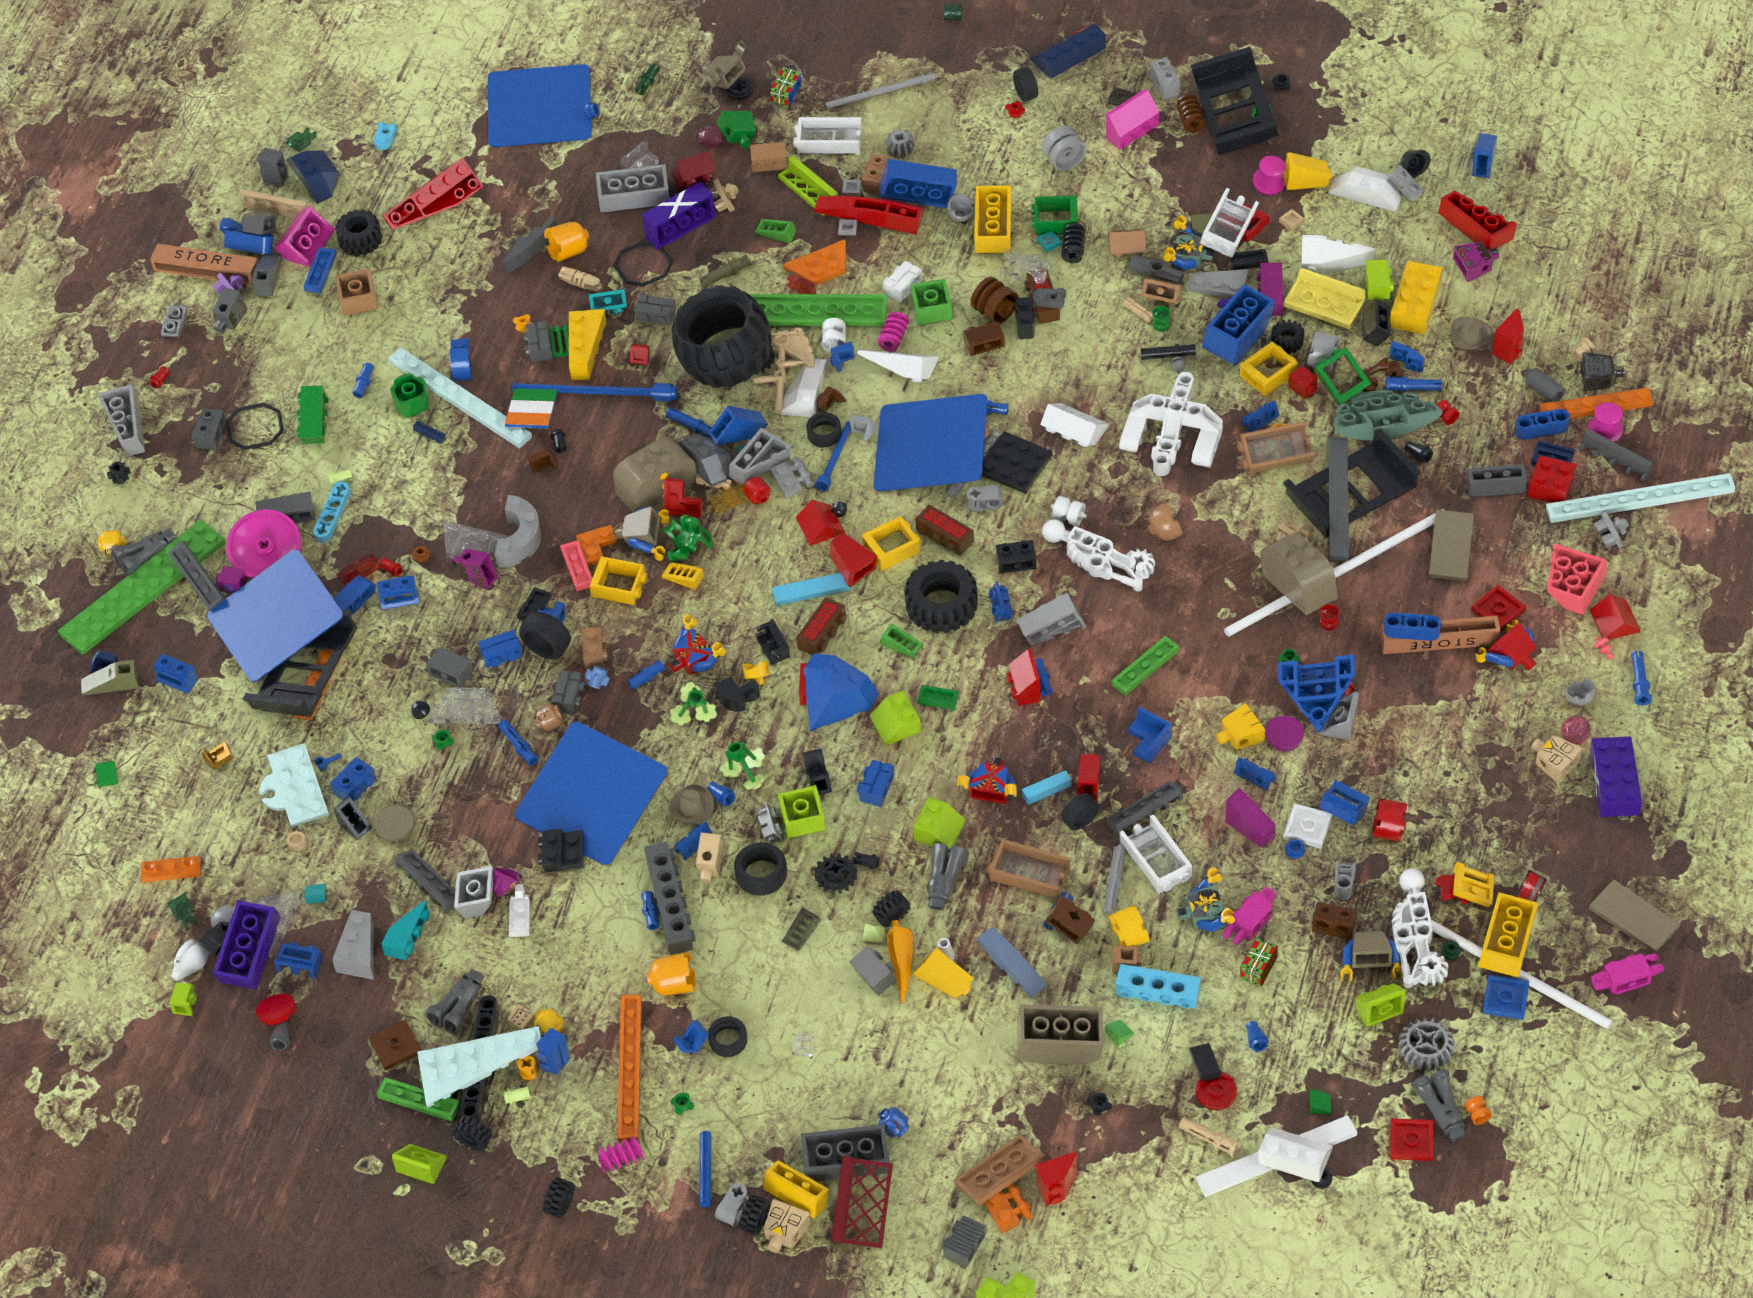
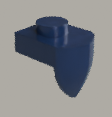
M98 650L91 660L89 673L92 674L100 668H104L114 662H119L117 656L111 652L107 653Z

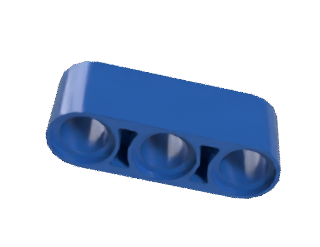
M225 228V248L258 254H272L273 235H258L242 232L243 229Z
M1555 409L1519 416L1516 421L1515 435L1519 439L1527 440L1564 433L1568 430L1570 414L1565 409Z
M357 575L333 599L340 609L351 610L352 616L374 594L376 585L365 577Z
M1389 613L1385 616L1383 631L1389 638L1434 641L1440 636L1441 620L1437 616L1408 613Z

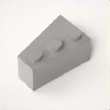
M760 428L730 463L728 477L744 486L749 478L760 477L770 471V467L790 459L792 446Z
M1068 593L1059 595L1056 599L1041 605L1039 608L1017 619L1025 638L1031 646L1053 639V635L1062 632L1065 635L1069 634L1071 629L1081 627V629L1087 628L1078 608Z
M351 910L332 959L337 973L374 980V924L371 913Z

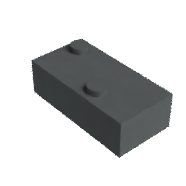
M884 1124L801 1134L805 1176L814 1181L839 1179L843 1156L889 1163ZM855 1164L854 1173L857 1177L869 1172L862 1164ZM878 1167L873 1173L875 1175L886 1174L888 1168Z

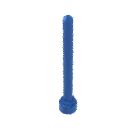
M850 421L846 422L824 474L816 480L815 486L821 491H828L830 488V476L851 430Z

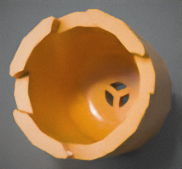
M568 222L545 229L544 238H548L549 245L546 247L553 260L557 259V262L583 253L588 245V231L577 222Z
M690 952L660 957L654 960L650 972L647 973L648 984H652L654 990L664 996L695 992L696 973L695 968H690L689 961L693 960Z

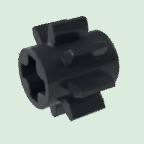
M114 462L111 466H108L109 472H107L108 479H112L113 484H123L129 480L128 474L131 472L129 467H126L125 462Z

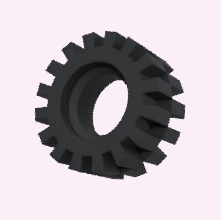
M1288 319V322L1282 320L1280 323L1278 321L1271 331V342L1281 346L1284 351H1287V354H1291V351L1295 353L1304 344V328H1301L1302 325L1300 323L1297 325L1295 320L1293 323H1291L1290 319ZM1289 334V335H1292V336H1294V337H1293V338H1290V339H1286V338H1283V337H1281V336H1282V335Z
M893 890L891 894L889 892L886 893L885 897L882 896L881 900L876 902L877 905L873 907L872 913L877 921L887 928L889 925L891 926V921L903 919L904 914H908L907 910H910L911 904L899 890H896V892Z
M462 1116L458 1119L452 1131V1136L455 1137L456 1141L459 1140L461 1145L464 1144L466 1148L471 1147L472 1150L483 1151L488 1145L493 1132H491L492 1130L486 1124L483 1125L482 1121H477L474 1117L471 1119L470 1116Z
M560 1177L552 1180L549 1189L546 1191L547 1195L544 1196V1213L557 1218H562L567 1213V1209L570 1207L569 1204L570 1202L572 1203V1197L574 1196L573 1191L575 1187L573 1182Z
M755 1194L749 1197L746 1201V1206L742 1209L743 1213L740 1215L739 1228L741 1231L755 1236L762 1231V1226L764 1227L770 1208V1201Z

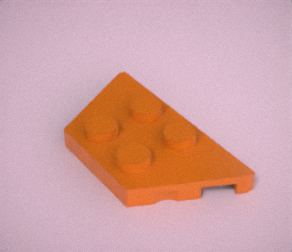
M845 239L787 262L783 264V268L786 272L791 271L795 273L797 278L805 280L812 286L836 278L846 273Z

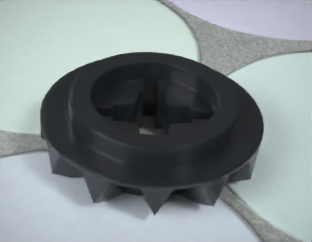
M738 78L729 89H726L728 97H732L734 100L736 98L740 100L743 97L748 98V95L752 94L753 84L746 78Z

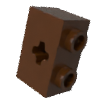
M1062 897L1055 903L1044 921L1075 944H1078L1084 939L1095 919L1087 911L1078 908L1072 900Z

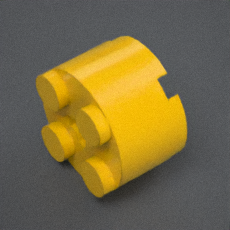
M1128 906L1108 916L1112 925V931L1115 937L1119 939V945L1141 946L1150 941L1136 906Z

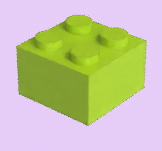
M816 785L778 793L779 808L787 839L826 830L825 817Z

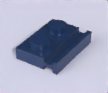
M1539 440L1531 460V465L1536 466L1539 455L1571 463L1575 449Z

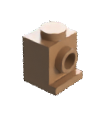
M1113 945L1112 973L1119 971L1120 964L1141 966L1142 954H1138V946Z

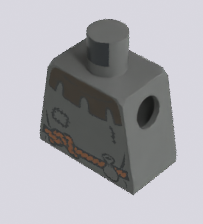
M223 287L213 309V315L217 321L214 330L224 333L226 328L236 329L248 309L239 291Z

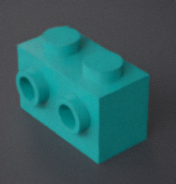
M624 289L589 294L588 296L590 309H605V315L607 311H613V314L622 313L624 312L623 309H627Z

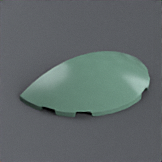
M1393 390L1369 391L1351 397L1350 402L1347 404H1341L1336 410L1334 426L1337 433L1353 439L1373 441L1374 431L1381 429L1392 439L1426 426L1441 416L1442 410L1430 400L1427 403L1419 400V395L1405 392L1404 395L1394 394Z

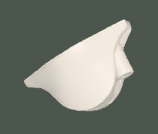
M191 939L184 943L177 951L172 971V978L178 981L199 971L206 964L210 953L198 944L199 941Z

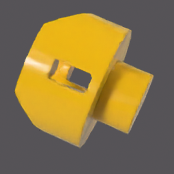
M767 660L760 662L757 666L751 663L742 664L744 678L751 679V681L756 680L758 685L764 684V676L770 675Z

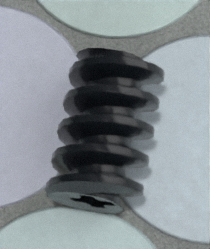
M1072 223L1063 229L1061 257L1068 263H1078L1082 260L1085 243V227L1083 225Z

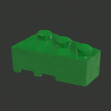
M322 385L301 386V393H298L300 410H297V418L300 421V427H297V437L301 439L303 444L325 443V416L328 413L325 410V403H329V398Z

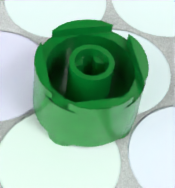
M404 374L394 380V384L390 388L392 400L396 411L402 414L403 417L407 418L429 409L430 398L427 384L421 376L415 377L413 374Z

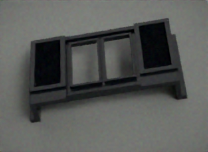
M1251 46L1191 65L1218 155L1260 143L1279 135L1254 61ZM1250 86L1253 98L1213 110L1210 98ZM1256 104L1259 115L1222 127L1218 126L1217 115Z
M1381 429L1374 431L1373 443L1348 456V471L1358 466L1383 493L1368 502L1348 481V491L1362 505L1348 513L1349 524L1417 487V478L1421 471ZM1329 467L1297 485H1294L1290 479L1283 482V485L1286 487L1285 493L1325 538L1329 537V494L1322 485L1329 482Z
M341 609L343 612L342 619L303 647L333 651L326 665L290 661V657L268 673L258 694L245 693L242 698L243 701L248 702L252 709L311 717L336 665L358 628L351 617V610ZM285 668L322 672L315 686L279 682Z

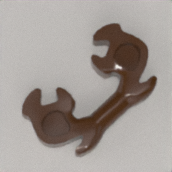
M1383 358L1377 365L1362 370L1371 383L1362 391H1376L1378 380L1375 377L1370 378V376L1379 371H1385V376H1390V378L1392 376L1401 378L1404 375V370L1401 369L1399 362H1388V358Z

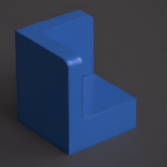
M557 601L554 609L545 607L544 610L537 611L547 613L558 619L561 623H563L567 615L565 603Z

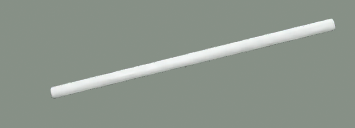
M1431 920L1432 932L1450 942L1458 943L1459 947L1479 958L1481 957L1482 947ZM1520 970L1518 978L1514 977L1529 981L1530 987L1607 1030L1613 1022L1611 1019L1523 970Z

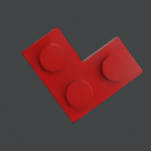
M665 478L664 509H667L670 515L682 516L686 514L690 517L701 518L702 498L684 496V479Z

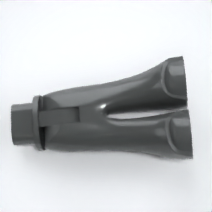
M167 529L164 532L160 530L159 533L155 532L138 542L125 546L115 545L110 548V552L119 568L122 567L123 572L128 576L154 555L162 551L177 537L171 529Z
M934 844L932 846V870L928 888V900L930 901L928 907L930 909L942 911L945 904L948 903L958 873L969 857L968 852L964 848L952 845L949 854L946 844ZM948 855H949V860H948L946 872H945V874L943 875L944 866H945L947 857H948Z
M473 969L468 974H464L439 1003L427 1008L425 1016L429 1022L438 1028H441L443 1025L444 1029L449 1033H457L468 1007L474 1001L482 986L481 981L484 979V975Z
M1448 1069L1436 1071L1431 1075L1430 1080L1428 1076H1422L1411 1083L1414 1091L1429 1107L1439 1127L1444 1131L1445 1135H1449L1452 1142L1467 1136L1464 1130L1465 1124L1463 1123L1462 1115L1451 1090ZM1434 1090L1436 1091V1093H1437V1095H1438L1440 1101H1439L1438 1098L1436 1097V1095H1435V1093H1434Z

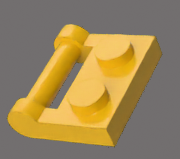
M1457 862L1453 869L1455 873L1453 895L1485 907L1491 906L1493 901L1494 874L1488 872L1485 874L1466 867L1461 862ZM1464 875H1467V876L1476 878V879H1478V880H1481V881H1483V883H1482V882H1479V881H1477V880L1468 878V877H1466V876H1464Z

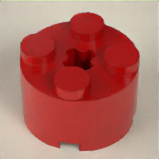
M1379 798L1376 805V816H1374L1372 836L1378 839L1400 842L1402 832L1405 829L1406 820H1403L1406 815L1407 803Z

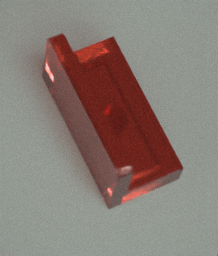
M365 554L336 574L337 579L346 587L357 575L365 578L378 570L375 556L373 554L370 556Z

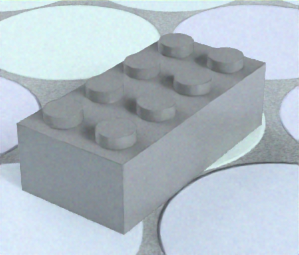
M665 164L596 173L601 213L658 206L670 199Z

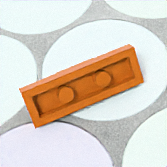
M200 856L141 862L142 882L201 877Z

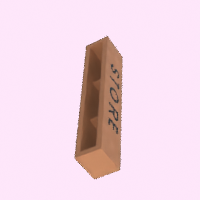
M163 244L156 245L150 259L153 270L157 272L219 280L217 275L221 273L228 281H230L232 275H240L244 279V284L252 285L254 270L258 265L257 258L251 256Z
M1498 616L1441 620L1440 636L1434 641L1389 638L1384 634V625L1381 627L1383 654L1492 646L1500 639Z

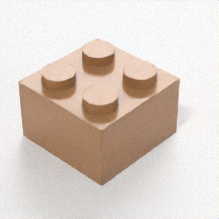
M370 269L335 276L343 316L378 309Z

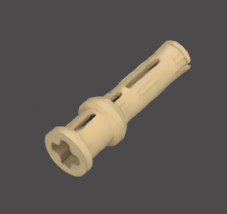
M1186 1116L1181 1119L1180 1129L1213 1145L1214 1149H1220L1228 1153L1232 1158L1239 1152L1241 1147L1240 1140L1235 1141L1227 1137L1224 1132L1217 1133Z

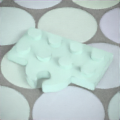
M305 743L267 755L273 773L266 776L261 782L259 793L264 795L267 791L272 790L275 792V796L270 799L263 798L262 802L265 806L276 811L286 810L291 827L329 815Z

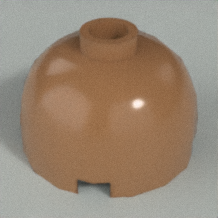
M1165 502L1152 509L1148 519L1150 525L1147 528L1152 536L1156 535L1161 540L1171 541L1182 535V529L1178 521H1175L1174 513Z

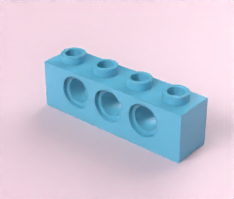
M1120 964L1116 981V995L1123 998H1136L1145 1002L1154 1001L1164 1005L1172 1004L1183 1008H1197L1201 989V977Z

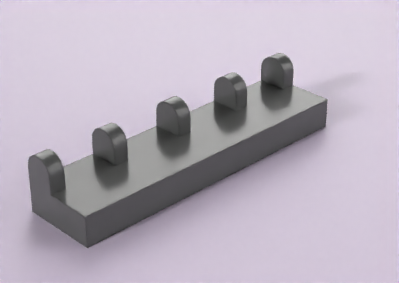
M1590 429L1585 431L1579 449L1583 450L1587 447L1595 451L1594 457L1597 458L1599 455L1610 459L1609 465L1614 466L1617 463L1627 468L1625 473L1628 475L1632 471L1641 476L1640 481L1645 482L1650 476L1653 462Z
M180 541L168 554L208 610H212L226 600L227 597L223 596L218 589L217 583L213 582L208 575V571L200 564L198 557L188 547L189 544L186 541Z
M1168 781L1107 818V825L1120 838L1121 830L1128 826L1133 829L1136 821L1145 816L1150 819V816L1153 815L1152 812L1161 806L1165 810L1168 809V802L1175 798L1179 801L1183 800L1180 787Z
M413 849L398 854L395 866L398 868L402 866L407 871L406 876L409 879L413 877L419 883L418 888L421 891L426 889L431 894L430 900L433 903L438 901L442 905V911L444 913L449 912L455 902V890Z

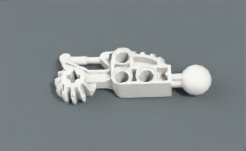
M1055 519L1048 520L1043 525L1042 535L1045 540L1052 543L1060 542L1061 540L1067 542V556L1071 558L1073 563H1077L1078 567H1083L1084 570L1088 571L1092 577H1101L1107 580L1114 578L1121 581V583L1132 586L1135 591H1141L1143 579H1148L1149 574L1154 572L1155 561L1152 553L1147 554L1146 549L1141 552L1137 548L1136 552L1130 550L1125 555L1113 549V543L1109 539L1076 526L1070 532L1065 529L1061 521ZM1111 565L1125 570L1131 578L1112 572Z
M1409 868L1404 870L1399 878L1401 888L1409 894H1407V898L1403 900V903L1396 905L1392 914L1394 943H1396L1401 959L1404 987L1411 988L1417 983L1425 986L1431 983L1434 987L1436 981L1442 984L1443 978L1447 977L1448 964L1445 962L1444 956L1438 957L1437 951L1430 952L1429 944L1432 941V922L1425 892L1420 891L1425 884V878L1418 869ZM1411 948H1415L1418 959L1411 974L1406 955Z

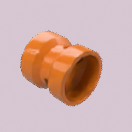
M1480 1095L1470 1098L1464 1104L1467 1112L1471 1113V1120L1475 1125L1483 1124L1492 1117L1490 1109L1485 1106L1486 1101Z

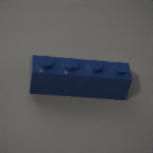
M1096 24L1085 26L1031 56L1030 60L1052 79L1105 49V33Z

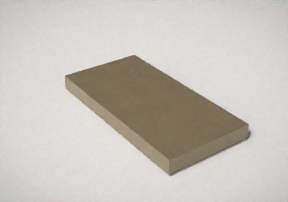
M1436 509L1429 569L1430 578L1467 582L1474 514Z
M1614 879L1589 905V910L1654 954L1680 927L1677 921Z

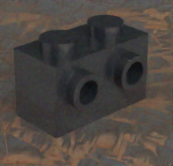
M1374 301L1362 313L1363 340L1378 347L1383 341L1388 339L1391 335L1390 307Z
M1033 540L995 545L999 574L1037 569Z

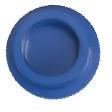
M587 102L585 106V114L590 119H595L596 116H599L597 103Z
M1290 840L1285 846V853L1290 858H1300L1305 853V846L1300 840Z

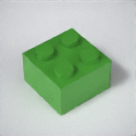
M946 279L910 284L911 301L917 325L953 320L952 304Z

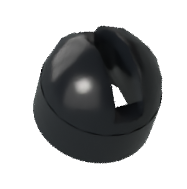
M844 502L833 503L832 512L839 518L843 517L847 512V504Z

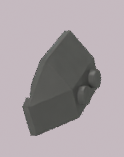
M693 435L677 442L695 462L697 474L707 484L713 487L727 481L732 456L720 445H716L711 437Z

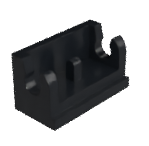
M774 619L756 628L759 633L755 634V637L770 665L790 658L789 646Z

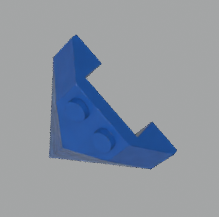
M813 654L804 668L807 712L810 722L809 733L822 726H828L850 718L859 712L870 710L879 696L868 675L835 655Z
M1354 654L1335 656V662L1300 665L1297 661L1278 662V681L1318 733H1320L1356 674Z

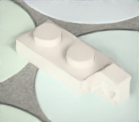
M517 884L515 886V895L511 896L509 903V936H530L529 895H525L523 884Z

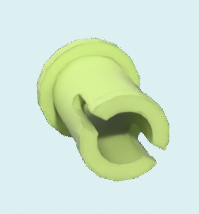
M350 469L328 474L330 485H335L337 482L352 481Z
M528 1086L514 1090L507 1089V1091L503 1092L506 1104L510 1103L512 1105V1102L530 1099Z

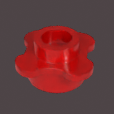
M1015 101L1005 106L1009 116L1012 118H1019L1025 113V108H1022L1020 101Z

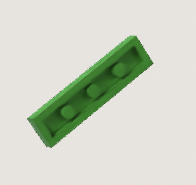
M1163 637L1111 680V685L1126 696L1177 654L1179 646L1168 637Z
M386 1077L376 1094L379 1099L451 1122L461 1105L459 1100L448 1097L434 1102L433 1106L427 1108L424 1089Z

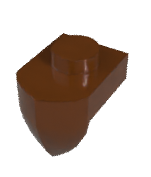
M828 386L817 398L818 411L827 412L834 402L844 403L847 399L841 392Z
M549 449L536 452L528 457L530 469L533 473L548 466H551L554 470L558 469L557 459Z

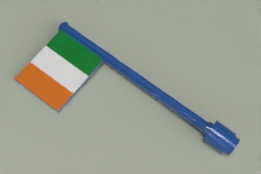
M514 382L512 385L514 393L506 417L505 427L548 429L558 393L651 396L654 401L672 402L677 400L678 388L668 383H655L654 387L634 388L517 384Z

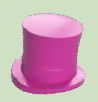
M1266 156L1260 161L1259 169L1253 175V185L1259 193L1274 195L1284 189L1283 174L1286 165L1281 158Z
M1609 402L1599 404L1595 409V418L1591 419L1588 423V429L1614 443L1617 442L1623 433V426L1620 422L1623 417L1621 408Z

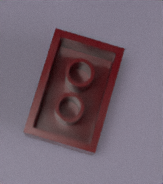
M710 151L677 161L671 174L678 193L700 181L705 187L709 186L717 169Z

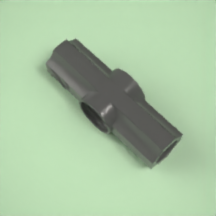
M1134 255L1129 265L1130 270L1149 276V278L1180 285L1185 275V272L1166 266L1161 259L1149 260Z

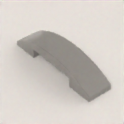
M844 180L842 195L861 197V180ZM841 218L839 220L838 235H856L859 222L857 220Z

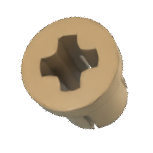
M1584 337L1578 345L1570 350L1571 355L1577 361H1581L1584 358L1583 353L1589 355L1595 352V346L1588 338Z

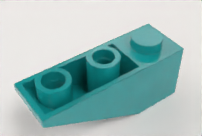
M426 901L421 902L388 929L381 944L384 955L407 961L409 954H412L415 949L417 938H420L424 922H427L430 917V910Z

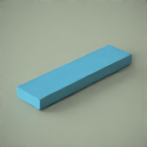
M841 573L772 587L776 606L850 590Z

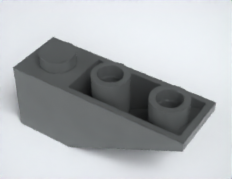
M264 254L255 267L252 278L255 296H273L282 255Z

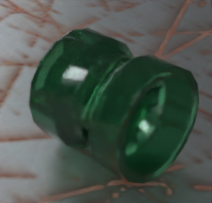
M944 3V20H950L953 17L955 20H962V3H956L955 6L950 3Z

